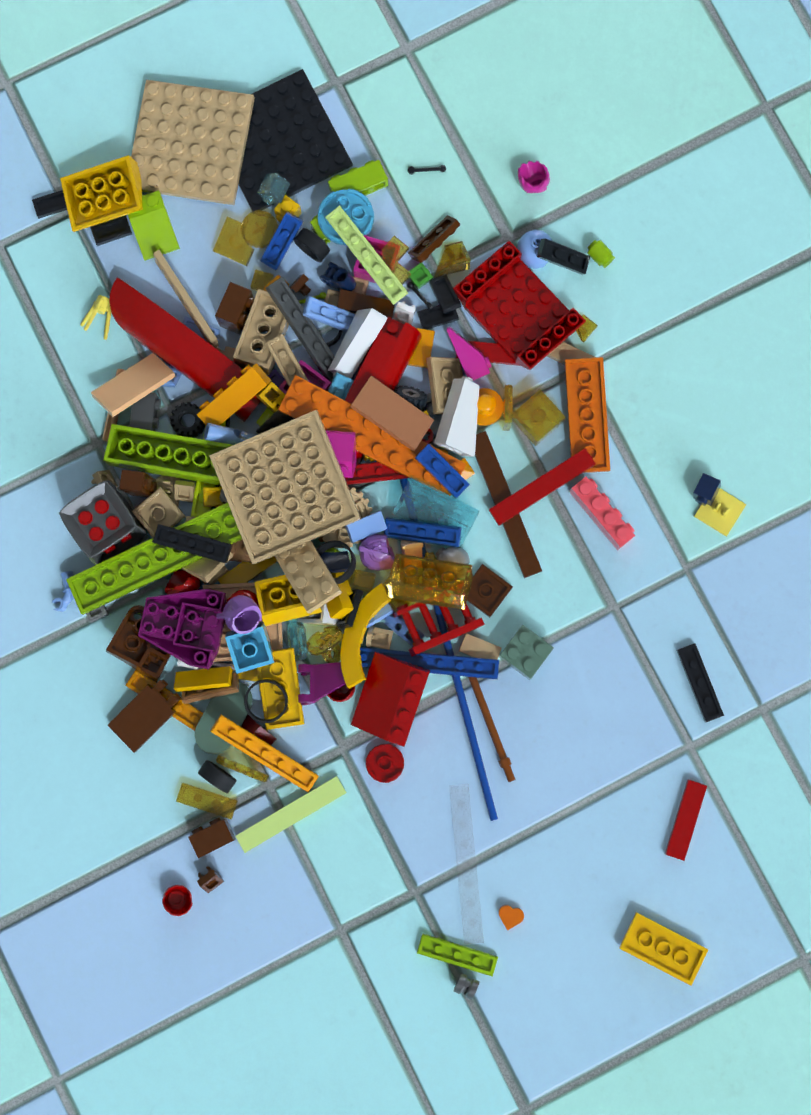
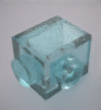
M277 173L266 174L257 194L263 197L262 200L268 204L281 203L290 183Z

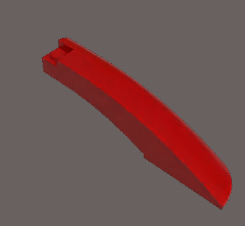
M116 278L112 285L109 299L112 315L125 332L148 350L171 365L212 397L219 389L222 388L224 391L228 388L227 383L233 377L238 379L243 375L241 373L243 369L139 291L120 278ZM254 396L234 414L245 422L261 401Z
M388 317L375 338L345 401L352 404L370 376L394 391L422 338L421 333L407 322L403 324ZM356 451V464H361L364 455Z

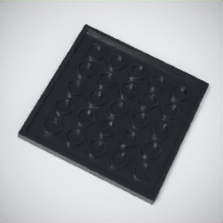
M303 69L252 93L255 99L238 185L253 214L280 202L285 195L291 197L353 166Z

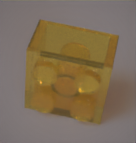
M541 389L511 415V420L535 446L559 427L566 418Z

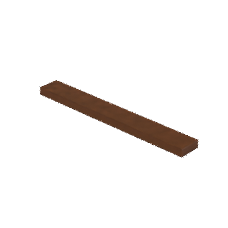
M484 431L476 434L475 458L494 505H497L512 494L487 432ZM520 514L502 525L525 579L542 572V569Z

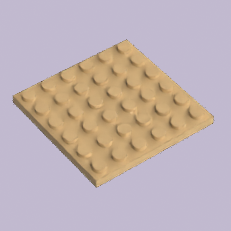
M146 80L131 155L138 163L142 192L152 193L159 190L162 195L235 205L254 105V95Z
M317 410L210 455L252 564L261 562L361 520Z

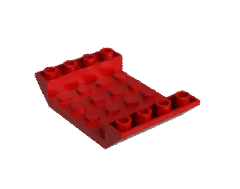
M508 241L458 283L453 290L464 309L499 344L511 359L520 366L531 370L579 329L586 320L574 308L570 311L525 265L521 260L522 253Z

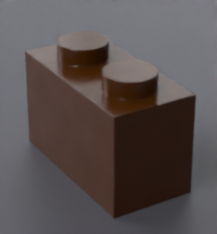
M122 470L119 489L131 496L149 497L157 490V482H155L156 479L145 472Z
M218 817L209 822V827L203 829L200 826L191 831L193 835L188 838L198 858L236 840L226 818L221 820Z

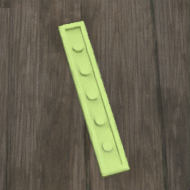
M340 205L325 217L393 305L408 294L407 290Z
M336 776L235 837L244 853L347 792Z

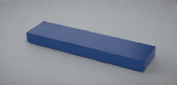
M388 517L385 519L387 529L384 530V535H387V538L453 547L460 546L462 527Z

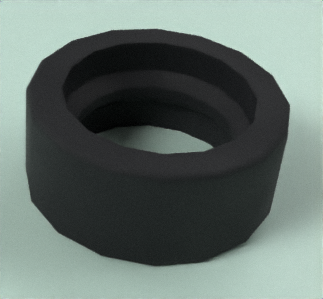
M302 228L294 238L295 244L317 262H322L330 252L328 245L319 236L306 228Z
M206 760L198 771L201 777L225 793H229L237 781L228 772L209 760Z

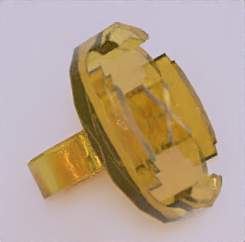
M337 626L325 627L324 632L320 633L318 631L309 638L306 643L307 650L311 655H322L327 663L339 662L341 654L339 643L343 639L342 631ZM332 650H333V652H334L333 658H332V656H331V651H332Z

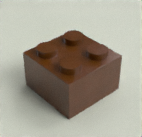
M232 282L229 283L215 314L220 327L239 335L241 334L254 302L251 290Z

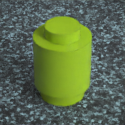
M594 240L588 246L589 251L587 254L599 266L602 265L606 268L615 259L612 255L613 252L601 240L598 242Z

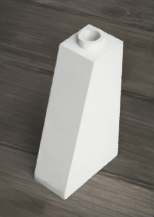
M373 308L357 310L328 371L333 373V377L337 372L350 379L352 378L385 324L386 316Z
M465 376L453 379L434 444L456 454L474 457L477 431L479 385L474 383L473 379Z

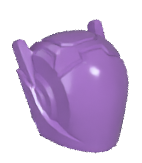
M374 534L361 539L358 550L361 562L366 568L380 571L397 567L392 547L389 546L387 535Z
M238 595L227 602L223 613H218L216 618L225 619L226 625L230 630L239 634H247L257 627L259 621H262V614L253 599L248 596Z

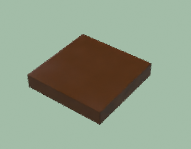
M482 564L467 586L462 590V595L465 600L490 618L513 586Z

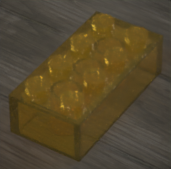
M396 553L387 582L388 598L465 610L473 580L472 565Z

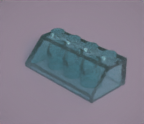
M411 476L392 515L404 520L462 527L459 546L461 547L480 511Z

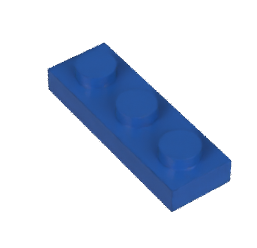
M287 211L260 261L276 271L304 221Z
M427 444L415 457L454 498H458L470 485L430 444Z

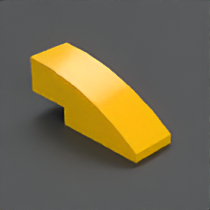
M345 572L331 573L333 578H337ZM348 580L337 584L342 593L326 603L329 615L333 619H343L354 609L349 598L353 592Z

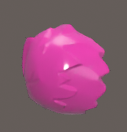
M528 161L527 164L523 163L518 168L519 185L526 193H541L547 189L550 178L548 169L544 164H541L539 161L535 163Z

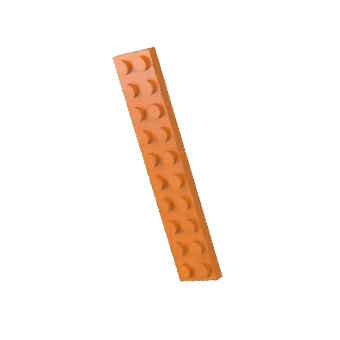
M297 375L294 376L278 411L296 419L317 410L325 430L355 432L356 451L450 498L451 494L415 459L428 443L421 440L417 448L412 451L350 408L351 403ZM433 447L460 475L462 474L466 463Z

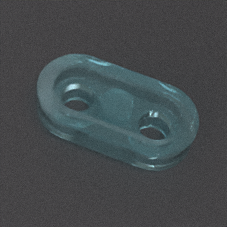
M291 622L287 628L289 648L294 647L296 660H304L309 652L306 629L301 622Z

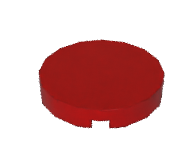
M390 744L375 746L366 758L368 774L374 780L383 783L396 780L404 769L402 753Z

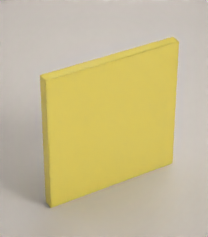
M720 488L712 505H701L694 517L727 537L746 504Z

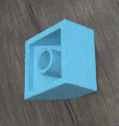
M263 621L259 622L257 627L247 634H239L234 631L226 633L225 639L236 674L274 663L270 639Z

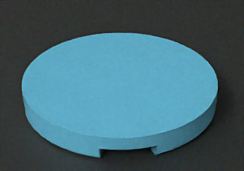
M348 189L333 191L323 199L318 209V223L327 239L336 244L346 245L325 218L339 205L363 236H367L370 233L374 224V211L365 195L359 191Z

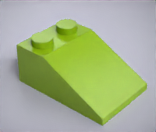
M160 191L143 195V210L130 213L128 217L143 258L146 261L154 258L153 254L157 250H160L162 255L178 250L180 247Z

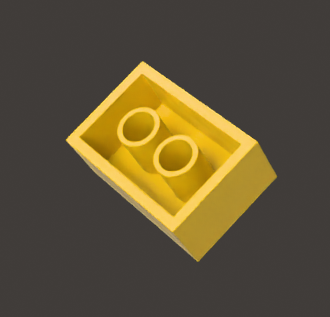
M286 575L254 582L259 609L265 626L322 612L321 607L310 614L306 612Z

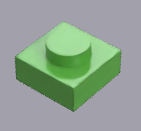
M423 263L418 264L407 272L408 278L417 289H420L429 280L433 279L432 274Z

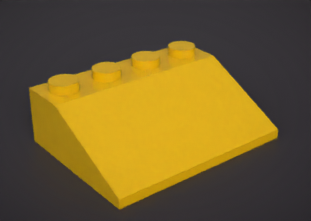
M129 155L60 178L73 232L143 210L142 183L138 163Z

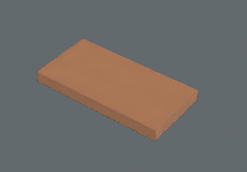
M370 376L350 408L412 451L417 448L434 419L372 376Z

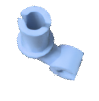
M73 571L60 574L64 585L63 593L65 594L62 598H55L52 601L55 604L61 602L59 608L53 610L63 612L73 600V594L66 580L73 576Z

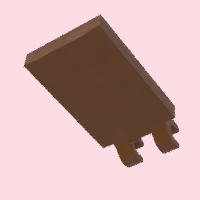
M164 679L159 680L154 687L148 684L108 724L110 729L133 753L137 752L176 713L173 707L182 699L177 693L173 694L168 700L163 697L160 692L168 685Z

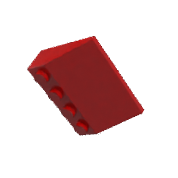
M375 651L351 725L383 740L405 747L430 670Z

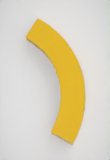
M382 583L372 589L360 601L353 627L345 628L340 660L343 677L349 689L366 679L360 655V646L367 630L366 627L371 618H374L386 604L392 601Z

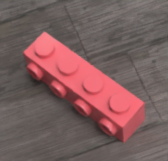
M586 476L574 485L569 492L613 546L619 550L635 536L633 533L635 531L629 523H625L621 519L622 514L617 508L613 509L611 507L609 498L597 490L598 486L591 478L588 479Z

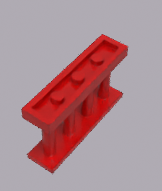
M459 581L448 586V590L411 606H408L406 603L397 607V612L393 616L395 618L402 615L414 642L412 643L413 647L409 649L411 657L485 625L482 617L477 620L475 617H472L462 595L461 589L467 586L466 582L462 584ZM454 593L465 618V625L458 627V624L455 625L443 598ZM435 600L448 626V632L442 635L441 632H438L426 605ZM417 608L420 609L430 631L431 640L424 642L423 639H420L409 611Z

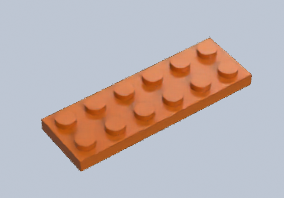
M603 357L565 359L570 456L572 457L586 448L596 465L584 473L609 472L610 456Z

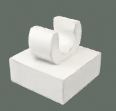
M405 301L402 303L398 302L393 319L403 324L405 322L412 324L416 311L415 305L411 307L406 305Z

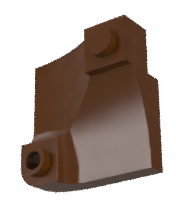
M134 606L124 617L106 652L133 667L140 674L157 682L171 655L138 636L145 606ZM139 614L141 618L137 620L134 618V615Z

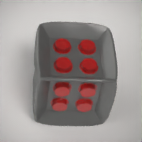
M109 480L91 487L69 502L59 512L65 527L75 542L95 565L130 549L147 534L144 526L132 513L133 509Z

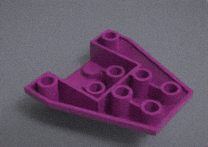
M203 589L146 598L138 636L189 666L210 669L218 654L225 619H218L216 616L218 613H223L226 593Z

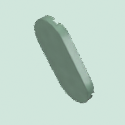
M239 682V692L214 697L209 702L195 729L196 743L205 753L218 754L226 751L231 746V744L216 736L210 730L220 714L242 726L248 715L244 705V698L249 688L245 684ZM251 691L247 698L249 709L252 707Z

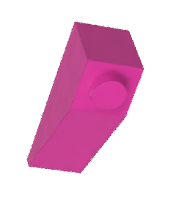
M448 327L446 330L466 376L474 381L490 374L489 368L492 365L489 358H484L483 353L453 328Z

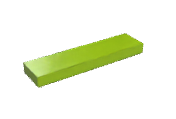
M422 933L417 954L492 977L498 960V956Z

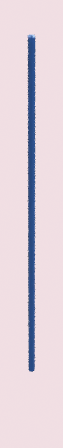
M407 478L400 479L410 520L418 521ZM423 543L422 563L432 597L437 595L438 592L425 543ZM435 600L432 603L442 635L447 633L448 630L443 614ZM451 641L443 643L446 655L454 656ZM452 675L490 821L497 820L495 805L460 676Z

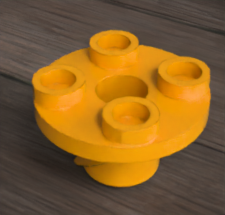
M479 389L477 425L489 426L501 418L504 407L500 395L492 389Z

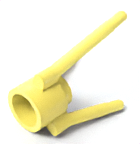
M98 295L80 324L82 327L85 325L84 330L87 331L97 313L104 315L107 312L104 340L108 338L112 313L109 298Z

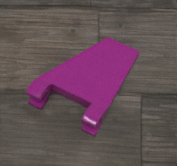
M341 662L298 665V673H301L302 676L310 675V694L298 695V702L301 705L313 704L346 684L341 669Z

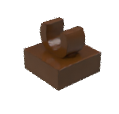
M304 274L300 275L289 287L293 294L299 291L303 296L311 291L305 284L309 279Z
M207 866L208 873L203 875L199 872L198 877L200 879L197 882L204 891L210 893L224 881L215 870Z

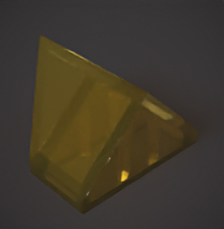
M462 241L444 246L445 250L434 278L470 269V256Z

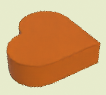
M503 905L499 909V916L507 931L520 924L524 919V913L519 908L512 909L509 905Z

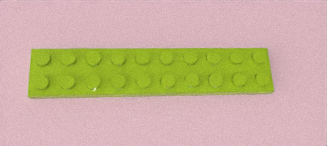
M228 502L175 527L178 530L228 544L242 540ZM152 538L66 580L80 613L84 615L203 557L154 544Z

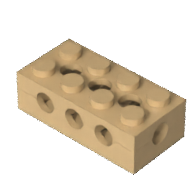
M261 289L257 291L233 355V360L236 365L243 368L247 365L252 367L257 363L266 375H269L274 368L275 360L266 342L280 334H283L285 337L289 323L267 291Z

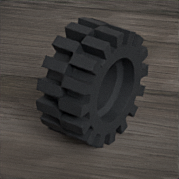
M183 402L181 406H175L176 409L171 412L170 424L179 436L192 438V436L197 437L199 432H203L202 429L205 428V424L197 416L201 409L196 404H191V402L185 404ZM183 415H194L195 423L191 427H184L181 424Z

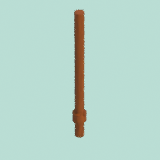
M468 677L499 756V765L503 768L508 782L514 781L516 779L510 766L512 763L510 758L506 756L479 682L475 677Z

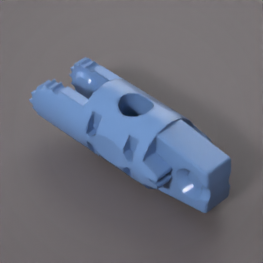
M394 610L392 614L384 618L386 621L384 624L413 647L412 643L414 642L408 635L409 631L403 617L400 615L394 618L393 614L396 612ZM416 628L420 638L422 639L424 637V634Z

